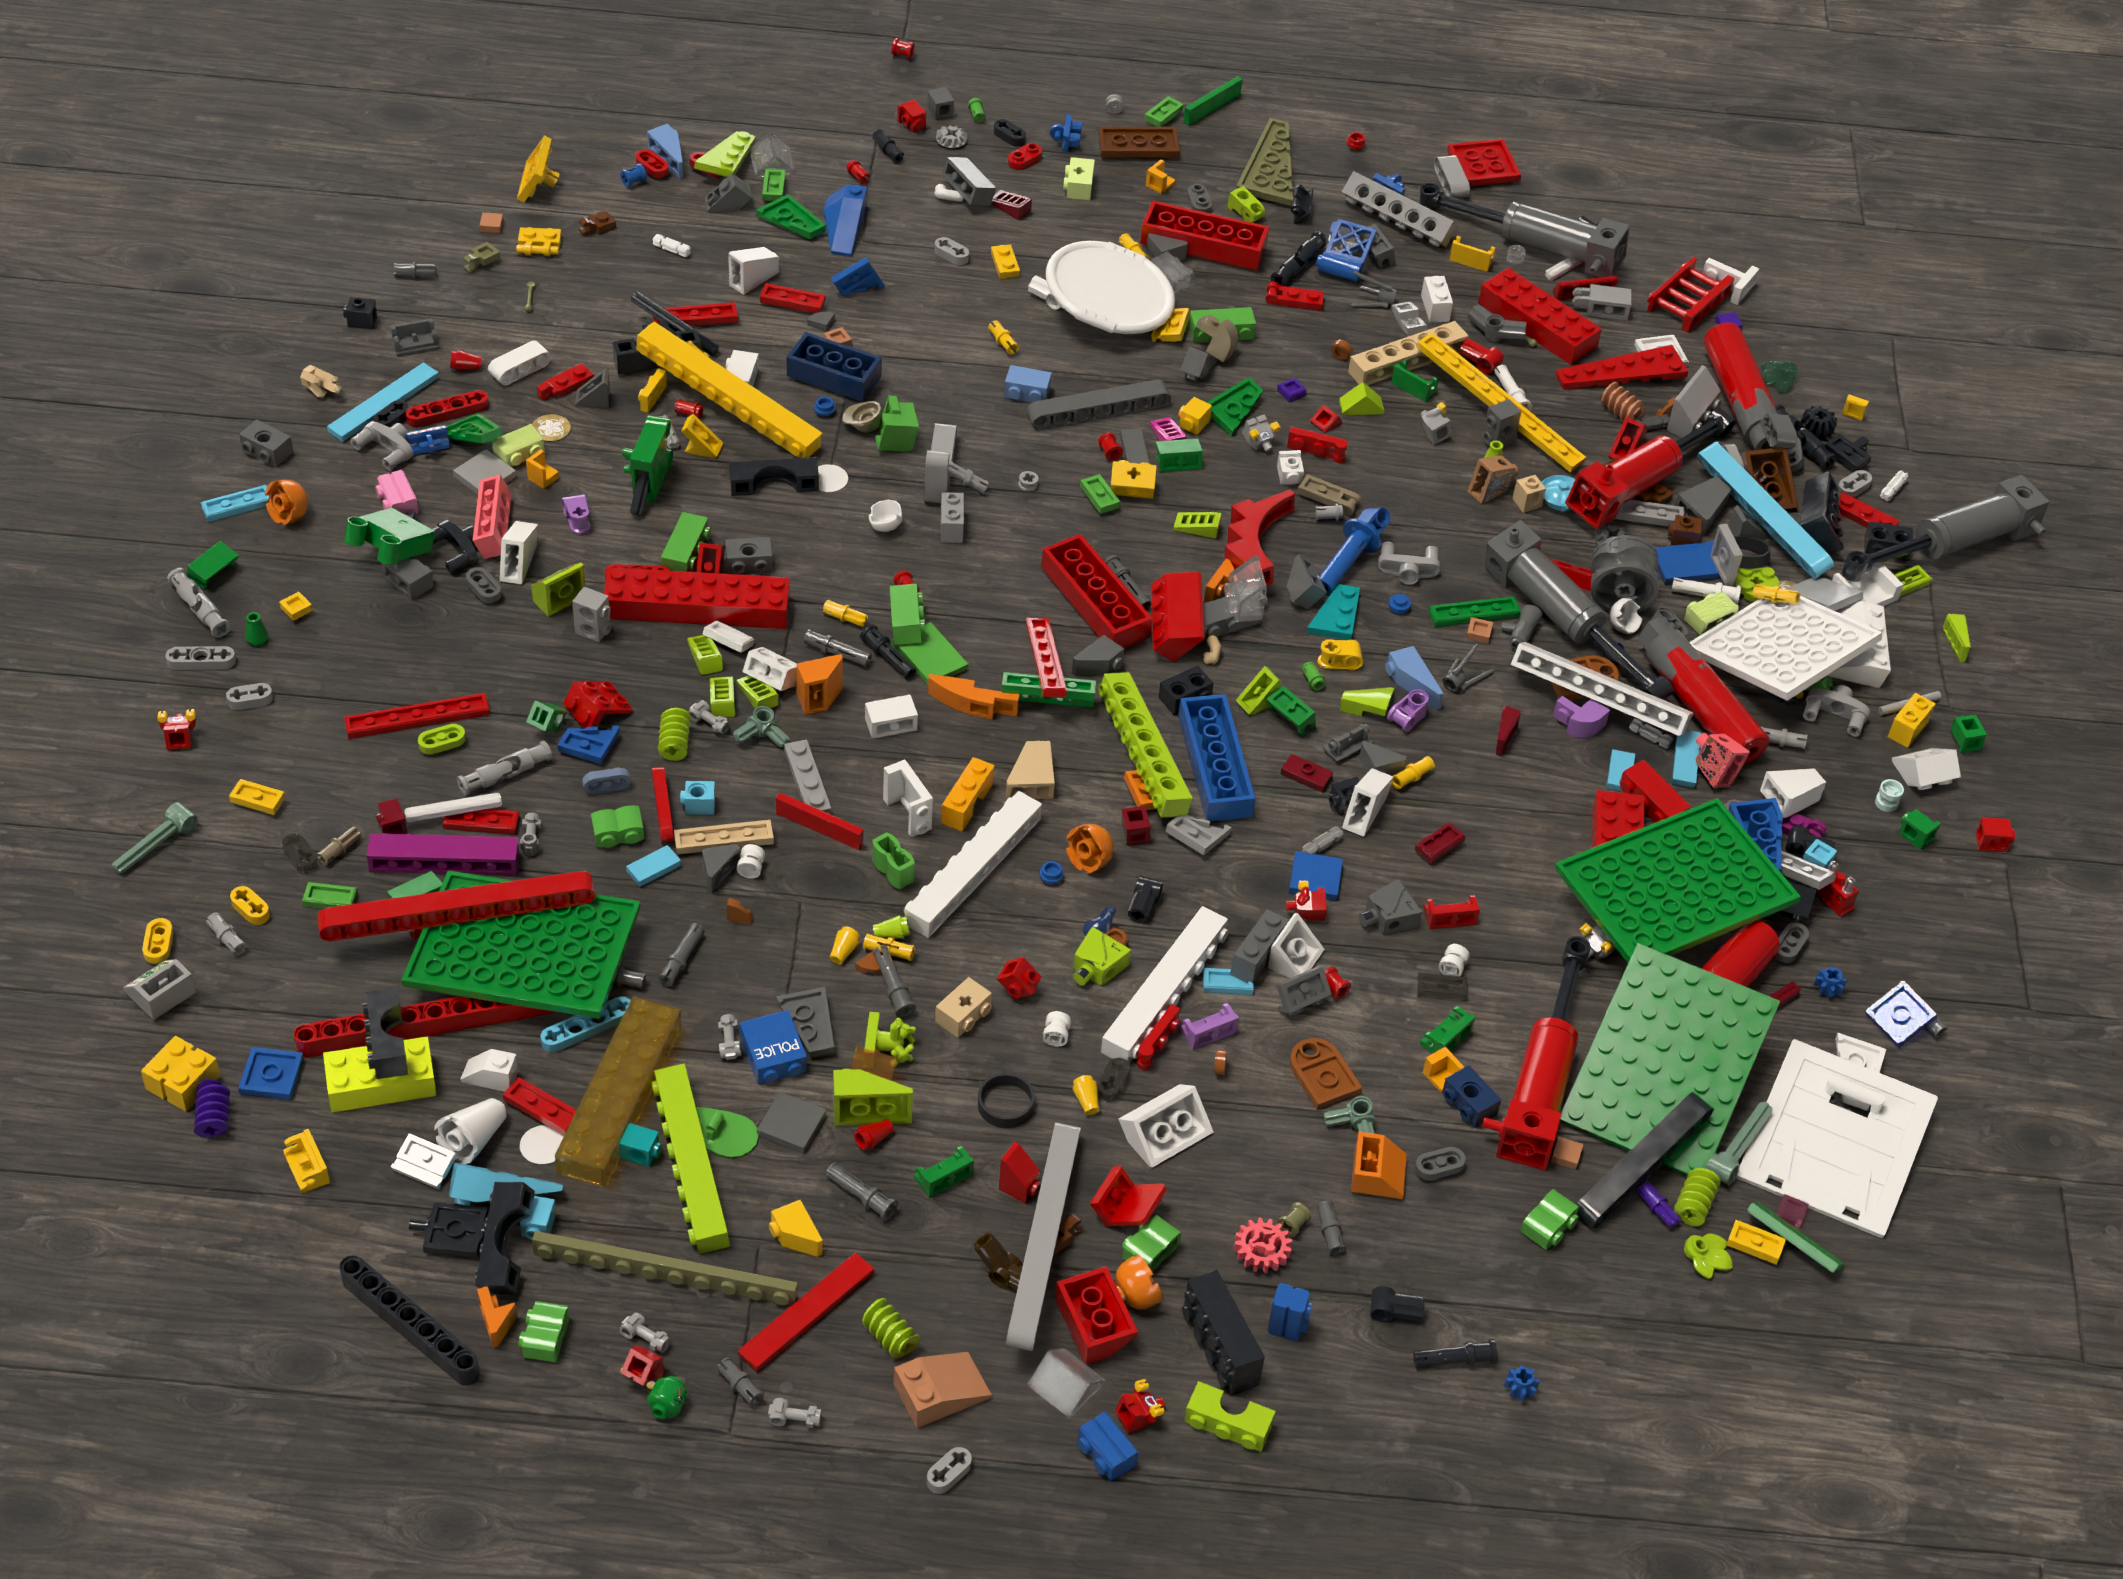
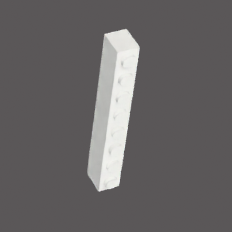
M1527 642L1519 643L1511 665L1678 736L1685 734L1693 715L1691 711Z
M1020 791L1012 798L1009 797L1003 808L999 812L996 811L991 816L990 821L978 829L976 836L964 844L957 856H952L947 866L935 874L933 881L928 886L925 885L913 901L911 900L907 903L904 913L907 916L909 927L929 938L1041 820L1042 803Z
M1203 906L1200 908L1102 1037L1101 1053L1126 1066L1133 1058L1136 1059L1138 1057L1140 1044L1171 1004L1177 1005L1180 994L1183 991L1187 992L1191 986L1192 978L1195 974L1198 976L1202 972L1204 962L1207 958L1211 959L1214 956L1219 942L1223 943L1229 933V930H1227V918Z

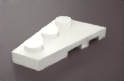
M1837 1033L1835 1040L1838 1057L1880 1073L1886 1049ZM1842 1094L1843 1103L1868 1111L1870 1105Z

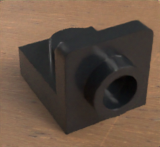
M1358 777L1332 784L1328 800L1330 806L1335 808L1338 815L1344 814L1346 802L1351 801L1354 788L1360 782Z

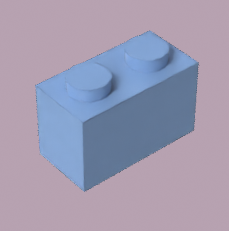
M1010 365L1005 380L1004 397L1027 402L1048 399L1051 389L1052 372Z

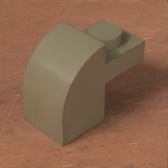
M1205 315L1200 318L1196 327L1213 337L1206 352L1222 362L1226 361L1232 356L1238 343V332L1235 325L1228 318L1219 323L1216 317L1211 315Z

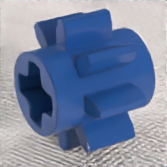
M1829 967L1825 971L1819 970L1814 985L1819 986V994L1831 998L1835 994H1842L1847 979L1842 978V971Z
M1520 1365V1368L1516 1370L1509 1369L1504 1387L1510 1388V1397L1513 1396L1521 1401L1528 1396L1534 1398L1536 1388H1538L1540 1382L1539 1379H1534L1535 1370H1530L1523 1367V1365Z

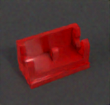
M1469 895V901H1466V903L1435 906L1432 899H1426L1427 904L1424 905L1423 909L1429 929L1477 925L1480 908L1475 895Z

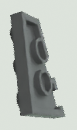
M825 987L776 996L777 1003L782 1011L789 1010L800 1041L811 1058L836 1053Z

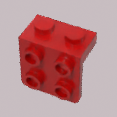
M574 681L563 702V705L584 729L598 727L604 714H630L633 709L628 704L627 699L621 696L615 689V686L608 681Z
M1114 1166L1090 1202V1205L1105 1226L1143 1225L1150 1219L1151 1214L1161 1202L1167 1188L1164 1184L1134 1185L1122 1166Z

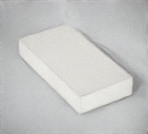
M719 621L709 624L703 630V635L739 652L752 647L754 643L753 637Z

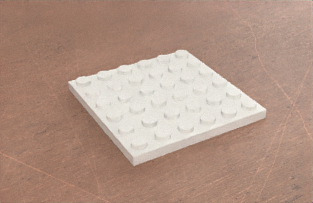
M1801 596L1798 605L1781 602L1776 604L1770 600L1759 599L1695 638L1690 644L1706 662L1785 700H1789L1882 640V632Z

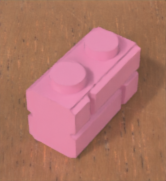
M399 470L378 477V486H375L378 498H383L382 505L384 510L393 508L404 515L407 512L410 513L411 510H415V514L419 513L417 499L404 471Z

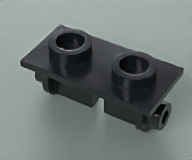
M1297 185L1294 188L1291 212L1295 215V224L1307 219L1311 215L1313 188L1309 191L1302 185Z

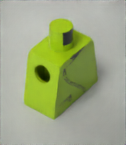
M1092 927L1074 955L1073 968L1077 971L1073 975L1074 980L1079 985H1085L1089 980L1098 985H1104L1129 966L1131 949Z

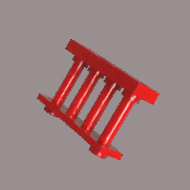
M1695 257L1687 263L1685 262L1680 270L1655 292L1652 291L1647 300L1649 302L1647 312L1651 313L1659 305L1681 317L1683 321L1681 330L1687 333L1731 294L1735 278L1727 275L1722 281H1716L1695 270L1697 261ZM1691 276L1713 289L1706 291L1687 281V279ZM1681 286L1702 297V299L1696 301L1676 289ZM1671 296L1692 308L1684 310L1665 299Z

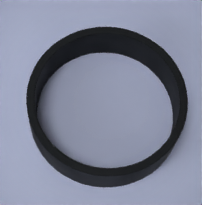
M1734 536L1740 549H1749L1762 554L1757 556L1743 555L1739 568L1756 569L1764 567L1769 563L1771 547L1767 542L1750 536Z
M1011 1073L993 1075L986 1079L979 1088V1113L985 1121L996 1127L1013 1128L1020 1126L1033 1113L1034 1090L1030 1083L1021 1076ZM1008 1084L1022 1089L1028 1095L1031 1103L1019 1115L1002 1117L987 1110L981 1098L988 1089L997 1085Z

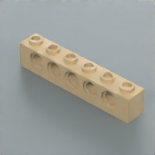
M1456 321L1443 324L1351 356L1348 373L1358 384L1364 382L1366 385H1370L1393 377L1394 366L1397 363L1402 366L1403 360L1408 363V371L1433 363L1434 361L1416 348L1418 341L1431 332L1458 354L1469 335Z

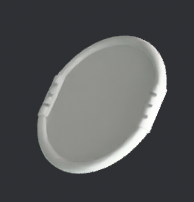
M1080 241L1071 243L1057 250L1048 261L1046 281L1056 301L1073 315L1075 319L1109 333L1140 334L1155 330L1167 322L1175 307L1174 291L1164 273L1150 260L1145 258L1146 256L1112 242Z

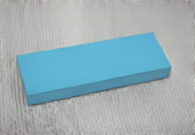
M267 485L201 502V507L207 521L211 522L266 507V503H269V495L265 496Z
M1686 730L1685 734L1681 736L1676 735L1671 784L1695 788L1698 768L1696 757L1700 748L1696 743V739L1701 735V732Z

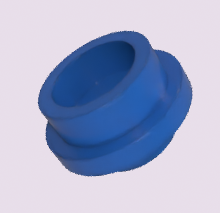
M820 397L814 404V411L818 415L829 416L835 412V403L829 397Z
M1394 594L1389 598L1388 604L1393 613L1400 615L1410 609L1411 600L1406 595Z
M1055 861L1044 863L1039 871L1041 880L1048 884L1060 882L1064 875L1061 865Z

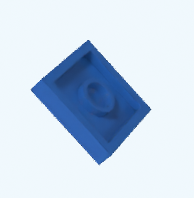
M1295 851L1289 894L1296 895L1301 893L1302 890L1300 891L1298 887L1299 881H1308L1309 891L1313 892L1317 891L1318 888H1325L1326 900L1337 901L1343 859Z
M252 1047L239 1084V1094L291 1101L304 1061L303 1053Z

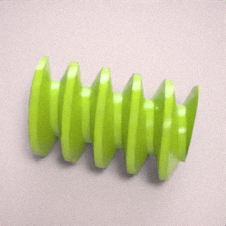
M671 708L661 715L658 752L664 759L679 761L687 755L691 717L689 712L684 709Z
M1695 1168L1689 1172L1681 1194L1674 1206V1212L1683 1223L1692 1227L1703 1225L1708 1215V1210L1711 1208V1203L1714 1200V1195L1721 1184L1719 1176L1713 1171L1704 1168Z
M886 1298L878 1299L866 1310L862 1323L866 1328H869V1332L876 1336L877 1341L882 1343V1346L889 1351L893 1358L904 1357L918 1346L921 1337L918 1334L913 1336L915 1330L912 1327L906 1328L908 1322L905 1319L900 1320L901 1315L898 1312L893 1313L894 1307L887 1305L888 1300Z

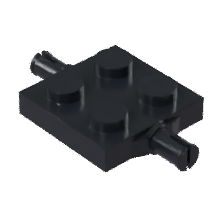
M434 1202L432 1212L427 1220L410 1219L409 1230L425 1231L424 1253L477 1258L480 1244L484 1240L485 1220L488 1210L487 1207Z

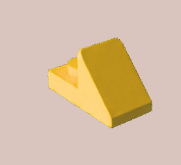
M694 414L687 417L681 430L690 439L685 452L713 459L716 458L723 442Z

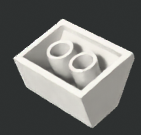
M1179 1084L1119 1118L1128 1143L1151 1168L1214 1132L1196 1087L1191 1085Z

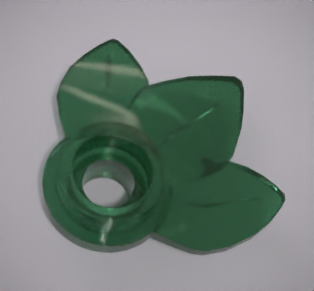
M1768 361L1761 365V368L1764 370L1761 375L1765 384L1776 383V389L1779 394L1793 386V379L1798 373V367L1793 362L1780 363Z

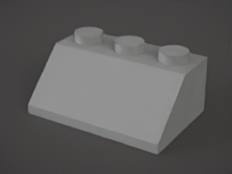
M1702 365L1674 401L1667 431L1681 438L1703 426V423H1706L1712 411L1720 406L1721 400H1719V395L1721 391L1705 366Z

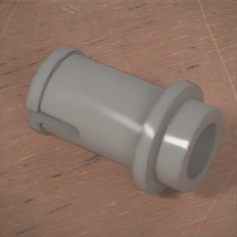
M1337 503L1335 506H1316V520L1336 519L1338 521L1340 518H1343L1342 505Z

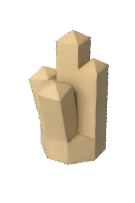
M312 365L306 367L300 377L302 385L308 387L320 398H324L327 391L325 389L339 394L342 387L337 383L338 377Z

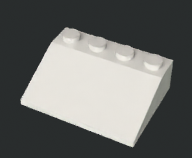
M1864 601L1855 602L1835 612L1882 632V640L1827 676L1880 688L1891 671L1884 606Z

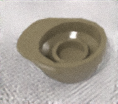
M875 401L855 404L846 409L842 421L852 425L858 431L870 433L877 430L880 426L882 408Z

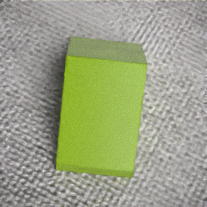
M1364 382L1339 399L1343 416L1384 414L1381 396Z
M1264 666L1236 701L1252 716L1269 708V703L1266 699L1280 688L1281 681L1267 666Z

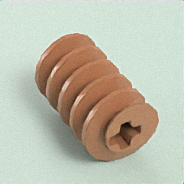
M1617 382L1611 383L1601 396L1602 405L1608 407L1618 417L1620 416V419L1623 421L1625 417L1641 420L1646 413V408L1642 407L1643 401L1637 400V397L1634 395L1631 396V393L1625 391L1624 387H1619Z

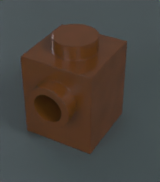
M1675 515L1674 523H1669L1667 535L1671 536L1670 545L1698 543L1701 535L1702 519Z

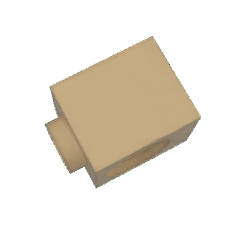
M1536 475L1516 480L1513 500L1523 513L1542 508L1546 488Z

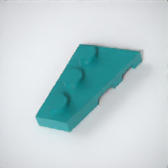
M1338 584L1307 627V634L1351 640L1360 587Z

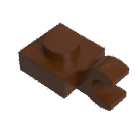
M606 210L579 220V223L583 226V228L579 229L582 235H588L593 231L600 234L616 228V220Z
M1659 482L1642 492L1639 498L1644 502L1665 504L1672 500L1674 493Z
M1072 1214L1060 1224L1054 1255L1071 1244L1073 1237L1083 1231L1082 1227L1078 1225L1082 1221L1075 1214Z

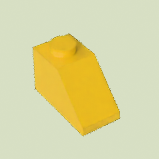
M801 1200L771 1211L769 1229L774 1238L778 1237L783 1247L816 1257L823 1255V1240Z

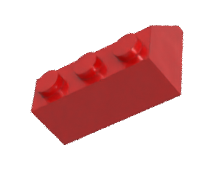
M1107 1266L1057 1282L1055 1301L1085 1365L1113 1356L1138 1335L1137 1328Z

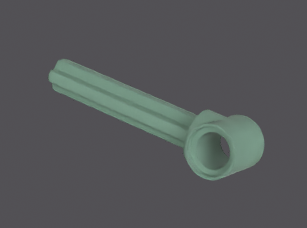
M180 802L173 803L165 812V822L112 863L113 868L119 874L124 873L174 832L177 834L191 832L198 823V816Z
M1760 1102L1727 1150L1719 1154L1714 1153L1709 1159L1706 1169L1716 1173L1721 1182L1731 1185L1736 1179L1740 1168L1739 1158L1773 1111L1769 1103Z

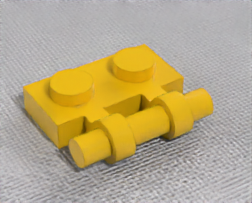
M520 228L516 248L517 253H525L526 256H532V254H543V256L558 255L562 236L561 229Z

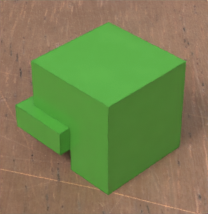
M888 395L879 426L881 435H876L875 437L878 450L912 452L919 429L913 403L898 402L897 396Z

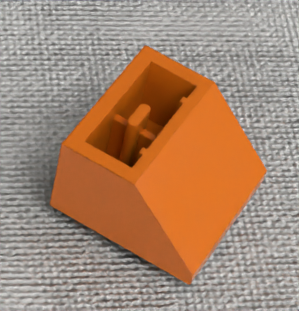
M842 654L797 663V697L804 714L808 715L828 710L843 689Z
M1358 1132L1354 1152L1351 1192L1403 1199L1407 1154L1385 1135Z

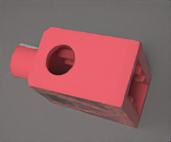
M1702 733L1696 739V743L1701 748L1696 757L1697 765L1714 788L1731 787L1750 752L1725 734H1712L1708 736L1706 733Z

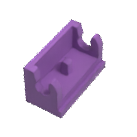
M1223 1004V1009L1219 1013L1193 1023L1189 1019L1182 1020L1184 1024L1180 1026V1031L1193 1050L1237 1033L1239 1017L1234 1013L1229 1004Z

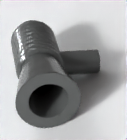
M1523 606L1517 624L1503 622L1501 625L1502 631L1513 632L1509 642L1510 647L1515 651L1519 643H1528L1534 627L1543 617L1541 610L1536 606Z

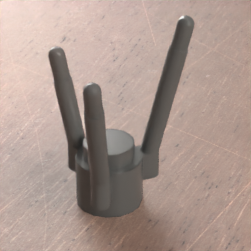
M1356 271L1353 272L1355 276L1380 287V290L1360 286V289L1378 294L1377 300L1381 302L1352 303L1351 307L1387 308L1388 305H1393L1396 289H1392V286L1385 285Z
M1478 644L1472 647L1460 664V659L1457 658L1446 676L1442 679L1443 685L1449 691L1456 692L1459 689L1463 692L1470 685L1494 673V669H1490L1465 682L1466 674L1462 668L1479 647Z

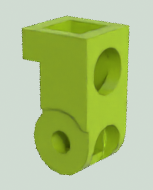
M1244 186L1230 192L1227 208L1231 211L1236 210L1246 222L1253 223L1265 216L1263 205Z

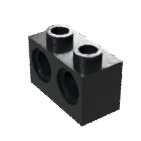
M1869 521L1864 536V553L1870 555L1913 539V528ZM1910 553L1895 560L1908 561Z
M1197 665L1160 682L1158 698L1173 715L1179 713L1180 698L1210 696L1213 692L1214 682Z

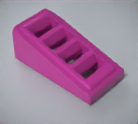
M1170 417L1150 421V426L1159 441L1187 439L1184 432Z

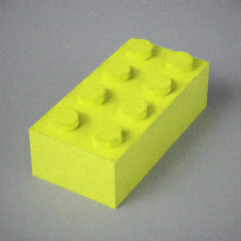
M428 1037L404 1040L408 1075L376 1079L375 1069H369L367 1054L372 1052L367 1051V1046L323 1053L331 1112L437 1096Z

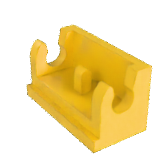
M1457 236L1456 240L1452 243L1450 261L1488 272L1494 261L1495 247L1491 246L1488 252L1461 244V237Z
M309 1129L284 1141L285 1145L290 1147L284 1149L283 1153L301 1193L330 1183L327 1167Z

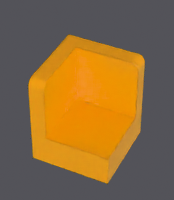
M1163 160L1147 170L1146 186L1160 194L1175 184V179L1164 173L1165 161Z
M540 449L526 460L528 480L545 489L559 478V471L546 464L545 451Z
M1444 1047L1426 1057L1422 1073L1442 1092L1445 1078L1461 1070L1464 1066Z

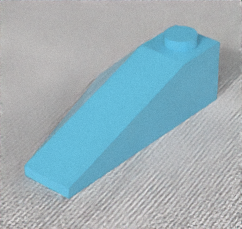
M454 1162L449 1196L455 1198L454 1203L470 1206L471 1201H489L494 1182H524L535 1190V1194L562 1191L563 1185L530 1177L522 1178L506 1172L496 1173L486 1168Z

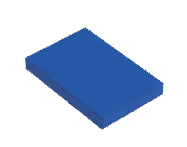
M1714 541L1655 548L1658 554V571L1663 583L1672 584L1674 577L1691 581L1721 578L1710 557Z

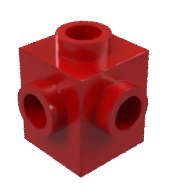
M1024 957L1007 961L997 980L1007 990L1009 995L1014 999L1032 996L1037 991V985L1042 976Z

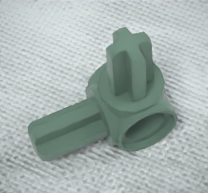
M766 706L757 707L753 715L747 718L746 724L733 733L737 742H744L753 735L758 737L768 736L779 747H784V744L790 741V738L777 727L778 722L774 719L772 709Z
M1358 1096L1347 1104V1108L1324 1113V1121L1327 1127L1350 1123L1351 1126L1358 1129V1132L1375 1134L1373 1125L1376 1121L1373 1105L1367 1097Z

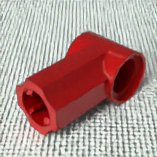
M1469 338L1464 341L1459 352L1462 356L1477 363L1479 370L1485 374L1491 373L1504 360L1503 353L1498 348L1492 347L1487 349Z

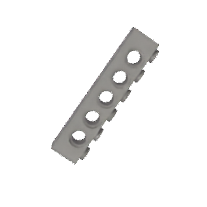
M1355 171L1352 172L1342 190L1347 202L1353 205L1358 203L1362 205L1363 210L1371 214L1373 211L1378 213V217L1384 221L1389 222V220L1396 222L1395 225L1402 230H1406V228L1412 230V234L1420 239L1423 236L1428 238V242L1436 247L1440 245L1447 247L1458 228L1453 220ZM1369 191L1368 196L1362 198L1363 193ZM1386 199L1384 205L1378 206L1381 200ZM1402 207L1401 213L1396 215L1395 211ZM1415 216H1419L1417 222L1411 223ZM1436 224L1433 231H1428L1431 225Z

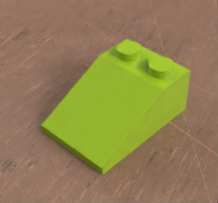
M860 1069L833 1070L834 1126L866 1125L884 1119H889L892 1124L912 1123V1088Z

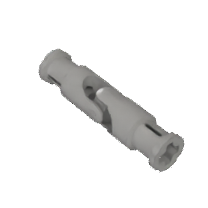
M177 568L168 574V583L171 586H175L178 595L190 605L189 607L199 620L211 629V634L216 638L225 636L231 629L229 621L221 617V612L203 593L196 582L187 577V572L183 568Z
M543 740L538 746L530 749L524 748L499 759L496 764L481 766L475 769V772L464 777L458 776V786L462 794L468 796L470 792L481 787L485 789L494 785L501 777L503 779L510 778L534 768L535 764L552 760V752L549 745ZM508 759H513L517 762V771L512 773V764Z

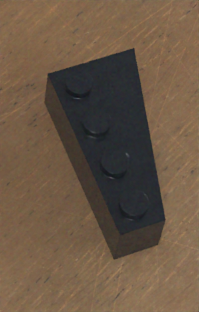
M1828 471L1805 482L1799 525L1828 555L1843 550L1844 547L1842 541L1839 540V537L1843 536L1842 529L1839 528L1838 522L1842 521L1839 507H1841L1839 486Z

